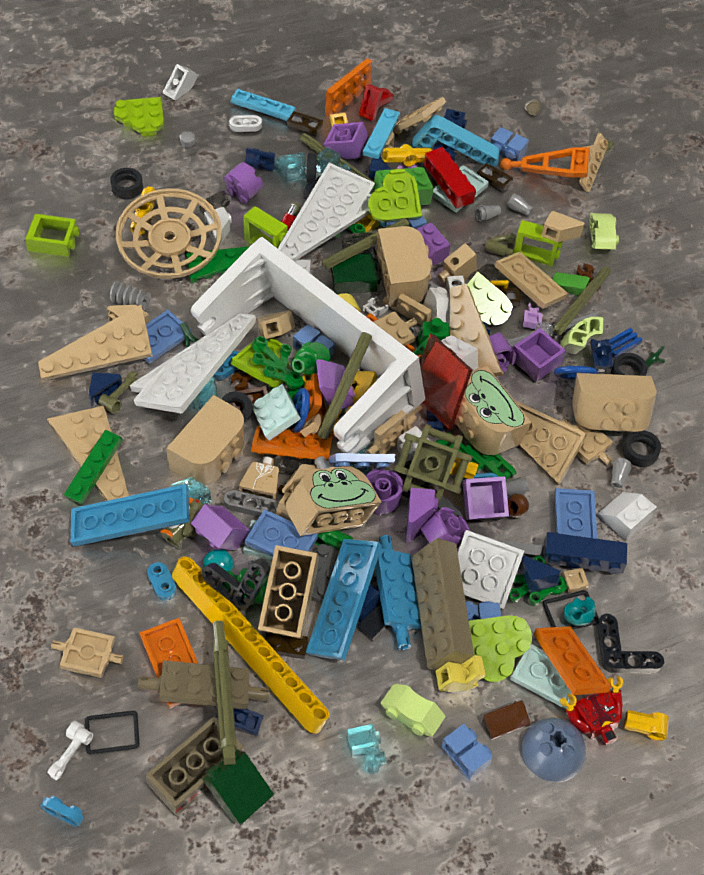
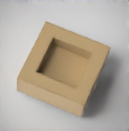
M317 413L306 421L300 430L302 435L306 437L310 433L313 435L318 432L323 418Z
M583 568L563 572L562 577L566 581L568 593L588 589L589 583Z

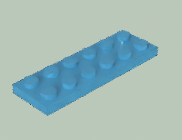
M186 484L72 508L70 543L73 546H79L190 522L189 488Z
M343 539L306 650L309 656L346 660L382 547L379 542Z

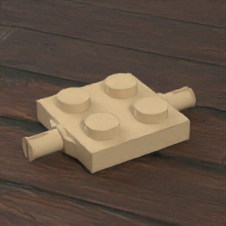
M394 311L373 322L403 346L415 341V336L409 330V328L417 325L415 318L404 322Z
M403 410L393 414L387 422L376 428L373 446L366 450V454H387L397 446L398 437L407 432L410 424L417 420L416 415L411 413L407 417V413Z
M566 419L561 421L587 434L576 455L585 464H589L591 461L599 458L606 465L612 462L613 459L605 454V451L612 446L613 441L600 430L585 428L579 424L571 425Z
M73 628L71 636L66 643L53 640L51 644V649L63 651L60 669L102 678L109 662L122 664L124 660V655L112 653L115 642L114 636L79 628Z

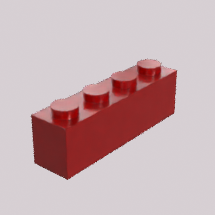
M443 147L426 152L424 166L454 207L457 209L474 203L476 189L470 184L466 175L461 172L459 166L451 159L450 154Z

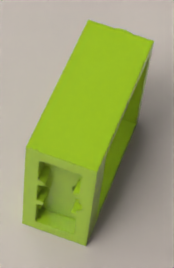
M254 206L244 215V240L253 244L263 237L278 249L287 234V225ZM261 230L271 235L273 239L262 233Z
M35 214L25 239L28 251L69 257L71 250L75 248V238L79 236L80 232L76 219ZM43 229L67 232L64 241L40 238Z
M522 220L517 232L513 254L521 252L531 261L553 266L554 261L559 259L561 250H558V248L561 249L563 241L555 242L542 237L543 225ZM525 237L552 244L553 249L549 251L524 244Z

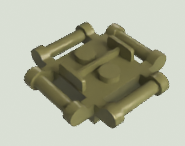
M425 424L421 437L406 433L397 465L393 467V471L407 475L402 491L408 492L411 491V488L426 489L412 484L411 481L415 478L439 487L438 491L435 492V498H438V503L441 501L444 489L460 494L462 489L460 486L468 463L473 458L468 454L458 451L463 437L431 428V425ZM430 435L453 443L454 446L450 448L430 441L427 437ZM412 443H417L418 445L410 468L406 469L404 466ZM455 458H459L461 462L452 485L447 483Z

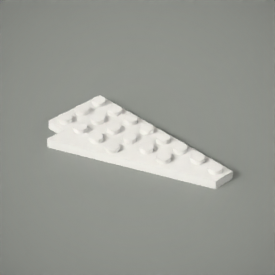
M328 163L278 249L295 262L370 214L368 200L375 182Z
M238 314L130 385L132 392L139 393L134 399L135 405L183 413L257 322L256 315Z

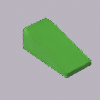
M556 272L552 280L566 292L579 296L588 286L590 278Z

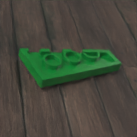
M250 246L218 249L207 265L190 274L191 284L197 282V279L212 278V275L220 272L224 274ZM187 253V259L191 257L193 253ZM198 256L191 263H188V268L191 269L197 266L206 258Z

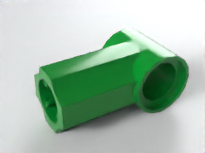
M338 530L318 533V539L315 544L317 546L325 544L340 550L343 539L353 540V537Z

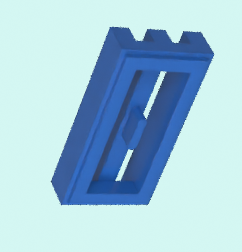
M632 328L609 339L612 357L616 358L618 355L641 344L643 339L641 337L638 338V334L636 332L633 333Z

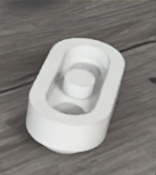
M257 115L233 116L229 120L230 129L235 132L258 131L262 128V119Z

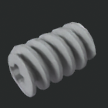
M118 280L114 281L110 291V300L113 303L137 306L142 304L144 311L148 307L151 298L150 292H147L145 295L144 289L139 291L138 287L133 288L130 284L126 287V283L122 282L120 284Z

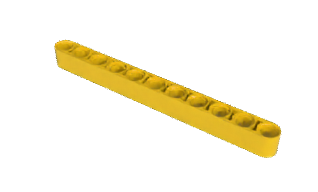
M180 557L172 573L173 580L212 624L214 621H224L225 639L302 726L310 733H319L329 718L328 709L240 611L205 582L201 574L202 569L195 561L189 557Z

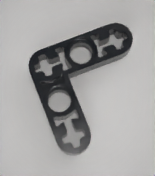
M257 559L250 564L241 582L216 563L208 564L202 569L201 574L205 582L237 608L244 610L254 603L270 573V566L265 560ZM248 580L254 583L255 589L249 586ZM224 582L230 584L231 591L225 587Z
M606 613L601 615L597 623L602 666L607 672L657 673L664 665V657L659 652L622 651L617 619L612 614ZM605 621H608V624L611 625L609 632H607V625L604 624ZM612 639L615 642V646L608 647L604 640ZM635 658L639 665L631 666L628 663V659ZM610 659H613V662H616L615 666L612 665L611 662H609ZM651 659H654L655 662H658L656 666L653 662H650Z

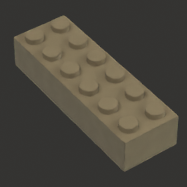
M436 538L412 555L427 668L434 670L439 669L448 662L461 664L474 656L456 543Z

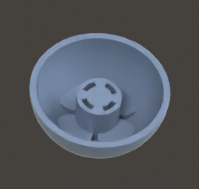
M545 718L534 723L526 731L521 743V753L526 766L536 776L551 782H562L573 778L582 769L586 759V745L580 731L570 722L560 718Z

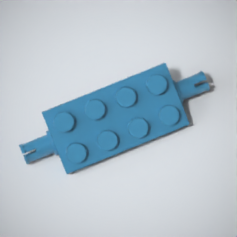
M383 535L379 537L382 547L375 570L385 625L392 626L393 632L396 633L398 649L401 650L402 647V650H407L411 648L408 631L410 629L420 630L422 628L411 555L394 551L391 536Z

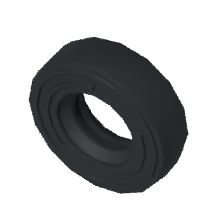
M308 153L306 182L309 184L316 181V153Z
M233 391L222 397V400L229 404L235 401L240 402L243 405L241 413L244 417V423L249 420L252 415L253 406L246 394Z

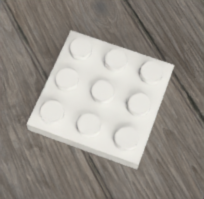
M465 530L458 550L464 595L483 602L500 603V608L504 609L524 550Z

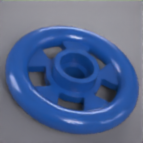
M563 366L554 370L555 376L567 379H576L577 373H599L596 368L587 366Z
M305 388L298 390L292 401L301 418L289 427L293 433H297L303 428L308 416L310 395Z

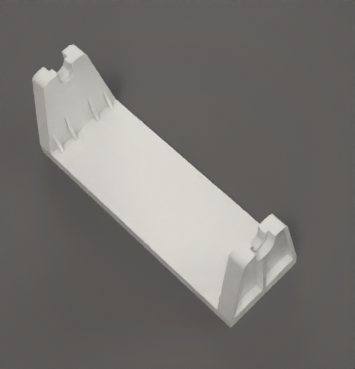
M263 237L254 242L191 308L192 315L200 323L197 325L198 330L206 336L238 314H248L274 297L289 310H292L304 322L313 328H317L321 335L330 338L335 346L350 358L361 333L367 332L371 334L372 339L360 366L366 371H375L378 380L334 426V434L339 439L337 442L338 448L344 453L356 454L374 440L376 428L387 422L393 414L403 410L408 415L425 400L419 357Z

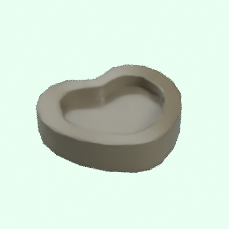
M531 100L525 105V109L531 116H536L539 113L540 102L538 100Z

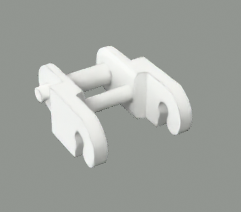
M375 296V299L372 297L367 301L362 311H367L373 316L379 317L389 309V306L385 305V307L376 308L374 304L378 301V297Z

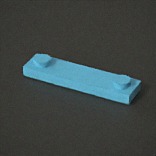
M237 89L231 97V103L286 121L293 111H296L294 106Z
M387 108L384 109L363 150V155L379 159L400 117V112Z

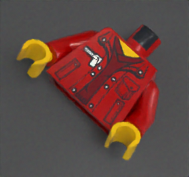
M620 676L616 678V685L613 684V678H608V682L612 686V690H609L608 693H595L578 701L575 695L567 694L569 703H567L566 698L560 699V704L567 707L566 713L570 723L590 739L601 735L606 745L617 740L613 730L618 727L622 719L623 701L622 692L619 688L623 686V679Z

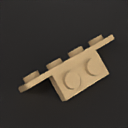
M602 133L597 135L594 145L584 146L590 148L587 177H581L579 180L585 192H590L608 147V142Z
M401 294L398 297L397 306H389L409 319L415 318L419 325H422L425 321L432 322V310L405 294ZM387 297L383 299L385 305H388Z

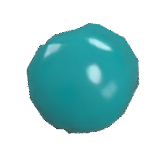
M224 549L211 550L203 559V568L210 563L218 564L225 571H232L235 568L232 555Z
M576 597L573 602L568 603L564 607V618L573 625H588L595 618V601L590 597H586L585 600H580Z

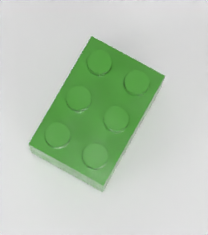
M424 167L406 168V172L410 173L412 177L414 176L417 182L420 205L431 204L434 188ZM391 170L376 171L374 190L382 187L385 176Z

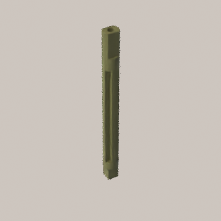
M218 620L213 622V657L219 735L224 765L236 764L235 751L237 750L228 643L225 640L224 621Z

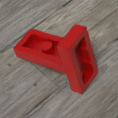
M371 84L366 85L359 115L371 121L375 120L378 108L392 101L394 94L386 88H378Z

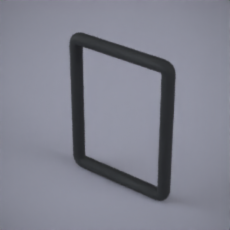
M583 590L544 600L543 606L551 626L556 627L548 608V603L584 594L585 597H590L589 593ZM595 610V620L591 621L588 625H585V626L573 625V626H571V628L574 630V629H578V628H582V627H586V626H590V625L597 624V623H598V620H599V616H598L596 610Z
M124 711L87 716L85 718V729L90 731L89 720L133 715L135 744L91 750L89 743L86 745V752L88 754L137 749L140 745L137 712Z

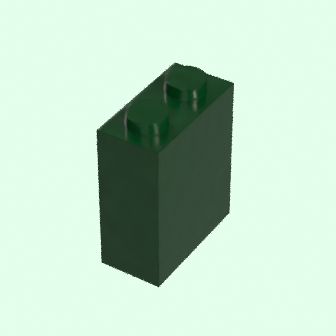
M372 253L354 255L330 268L334 293L339 295L343 293L377 292V284H380V275L376 274L378 269L377 260L373 259Z
M237 749L235 751L236 764L224 765L223 760L219 765L211 767L202 780L230 820L241 825L275 794L246 752Z

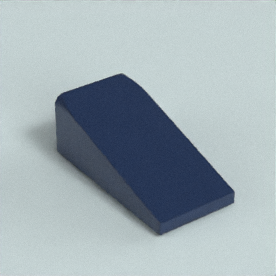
M233 708L235 730L257 736L264 715L249 709Z

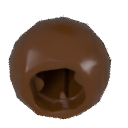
M514 493L507 498L509 516L521 518L528 512L529 502L524 495Z

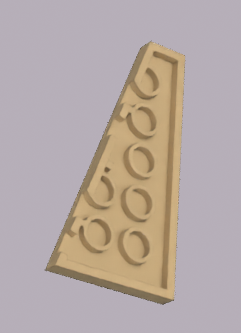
M462 284L451 287L450 336H455L478 349V368L476 370L488 366L495 377L504 375L469 286ZM460 378L450 384L453 387L457 386Z
M142 304L38 361L42 381L152 357Z
M514 400L531 421L519 446L560 485L587 434Z
M104 406L47 419L49 425L53 427L60 440L62 439L80 466L83 465L104 430L106 429L111 432ZM117 451L95 484L106 501L129 496Z

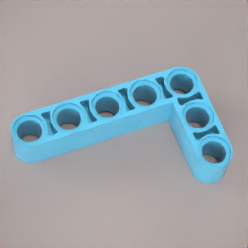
M439 115L432 116L412 140V148H431L438 140L483 165L488 163L495 167L498 164L499 148Z

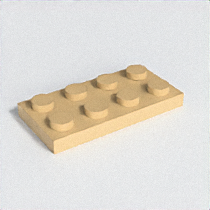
M441 97L407 114L396 123L393 133L399 135L403 131H407L413 126L415 127L421 122L427 121L432 117L433 113L436 114L443 109L441 106L446 103L444 97Z
M521 252L507 256L495 263V267L542 309L566 299L568 295L563 288Z

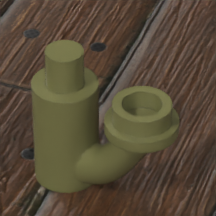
M511 232L510 235L496 236L490 240L488 239L485 251L503 257L505 255H512L514 250L508 248V245L514 244L516 235Z

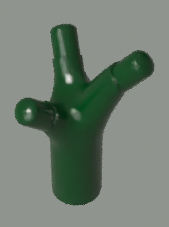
M183 322L179 325L185 336L186 349L190 346V341L193 343L199 339L191 333L187 323Z
M661 346L656 353H650V357L645 361L648 368L657 362L665 363L664 359L659 358V355L665 348L664 346Z

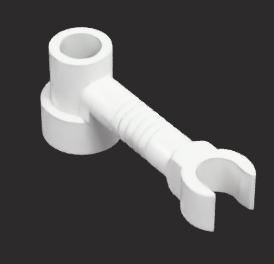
M77 721L72 722L66 731V737L73 741L61 758L47 772L55 780L60 779L69 759H71L82 743L88 745L93 739V733L86 730L84 725Z

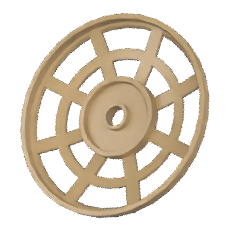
M159 189L138 197L124 209L116 227L117 246L124 260L140 273L164 279L180 278L203 268L217 253L222 238L221 221L213 206L198 194L182 189ZM178 197L188 199L191 203L187 210L179 207H166L164 198ZM157 199L159 209L149 212L142 218L133 213L143 204ZM197 205L202 206L210 214L214 223L204 226L200 218L193 213ZM167 213L183 214V216L178 220L168 218ZM157 215L161 216V220L153 226L147 223L151 218ZM129 218L137 224L133 232V241H122L123 228ZM189 218L198 225L199 229L189 230L186 225ZM141 228L149 232V240L138 241ZM216 229L217 238L213 251L203 250L206 244V233ZM170 235L174 236V238L171 240H167L165 238L166 236ZM201 235L199 247L191 246V238ZM151 247L155 253L148 258L140 248ZM124 248H135L137 254L145 263L141 267L133 263L125 253ZM183 252L193 253L188 259L179 261L178 255ZM161 256L171 257L172 264H164L156 261ZM198 256L206 258L197 266L182 271L181 266L191 263ZM152 265L160 268H174L175 273H156L148 271V269Z

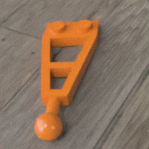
M574 147L524 156L522 161H511L509 158H503L499 166L504 171H509L511 168H521L523 172L569 178L587 177L590 148ZM572 156L570 169L549 167V160ZM543 161V166L530 165V163Z

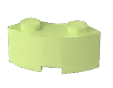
M590 213L589 230L592 237V248L616 249V245L619 243V236L616 235V217H613L612 214Z
M589 317L577 323L564 335L560 346L567 353L577 354L585 348L586 342H590L591 339L596 340L603 334V317Z
M393 684L380 703L385 708V713L388 717L394 720L397 719L411 728L418 736H423L424 734L433 737L446 717L435 702L421 697L407 685Z

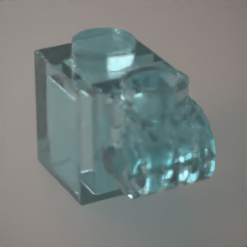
M328 147L317 155L316 171L323 173L328 163L352 172L347 164L340 165V154Z
M373 724L347 729V741L351 757L355 758L365 755V771L369 774L377 773L381 766L387 764L385 752H380L379 744H381L379 731H375Z

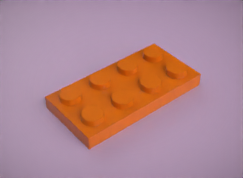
M365 59L326 90V116L329 117L332 114L339 113L343 107L347 106L365 90L366 85L371 84L372 61L370 59Z
M257 426L251 452L315 460L323 456L329 461L333 435H329L328 439L319 437L318 433L313 435L310 433L304 437L300 431L293 433L291 430L286 429L269 441L265 437L261 426Z
M180 618L139 632L156 677L159 678V675H162L163 660L199 664ZM166 702L169 709L180 704H183L175 702Z
M571 626L536 628L533 635L573 695L609 692L612 686Z

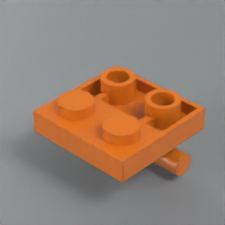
M314 373L305 385V389L308 390L310 395V406L306 421L317 413L323 418L326 412L323 393L319 388L318 374Z

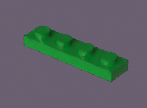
M106 429L104 430L64 493L66 498L83 505L123 441L121 436Z

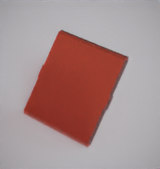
M430 333L420 363L425 400L422 404L448 429L452 430L473 369L459 358L451 348H448L434 334Z

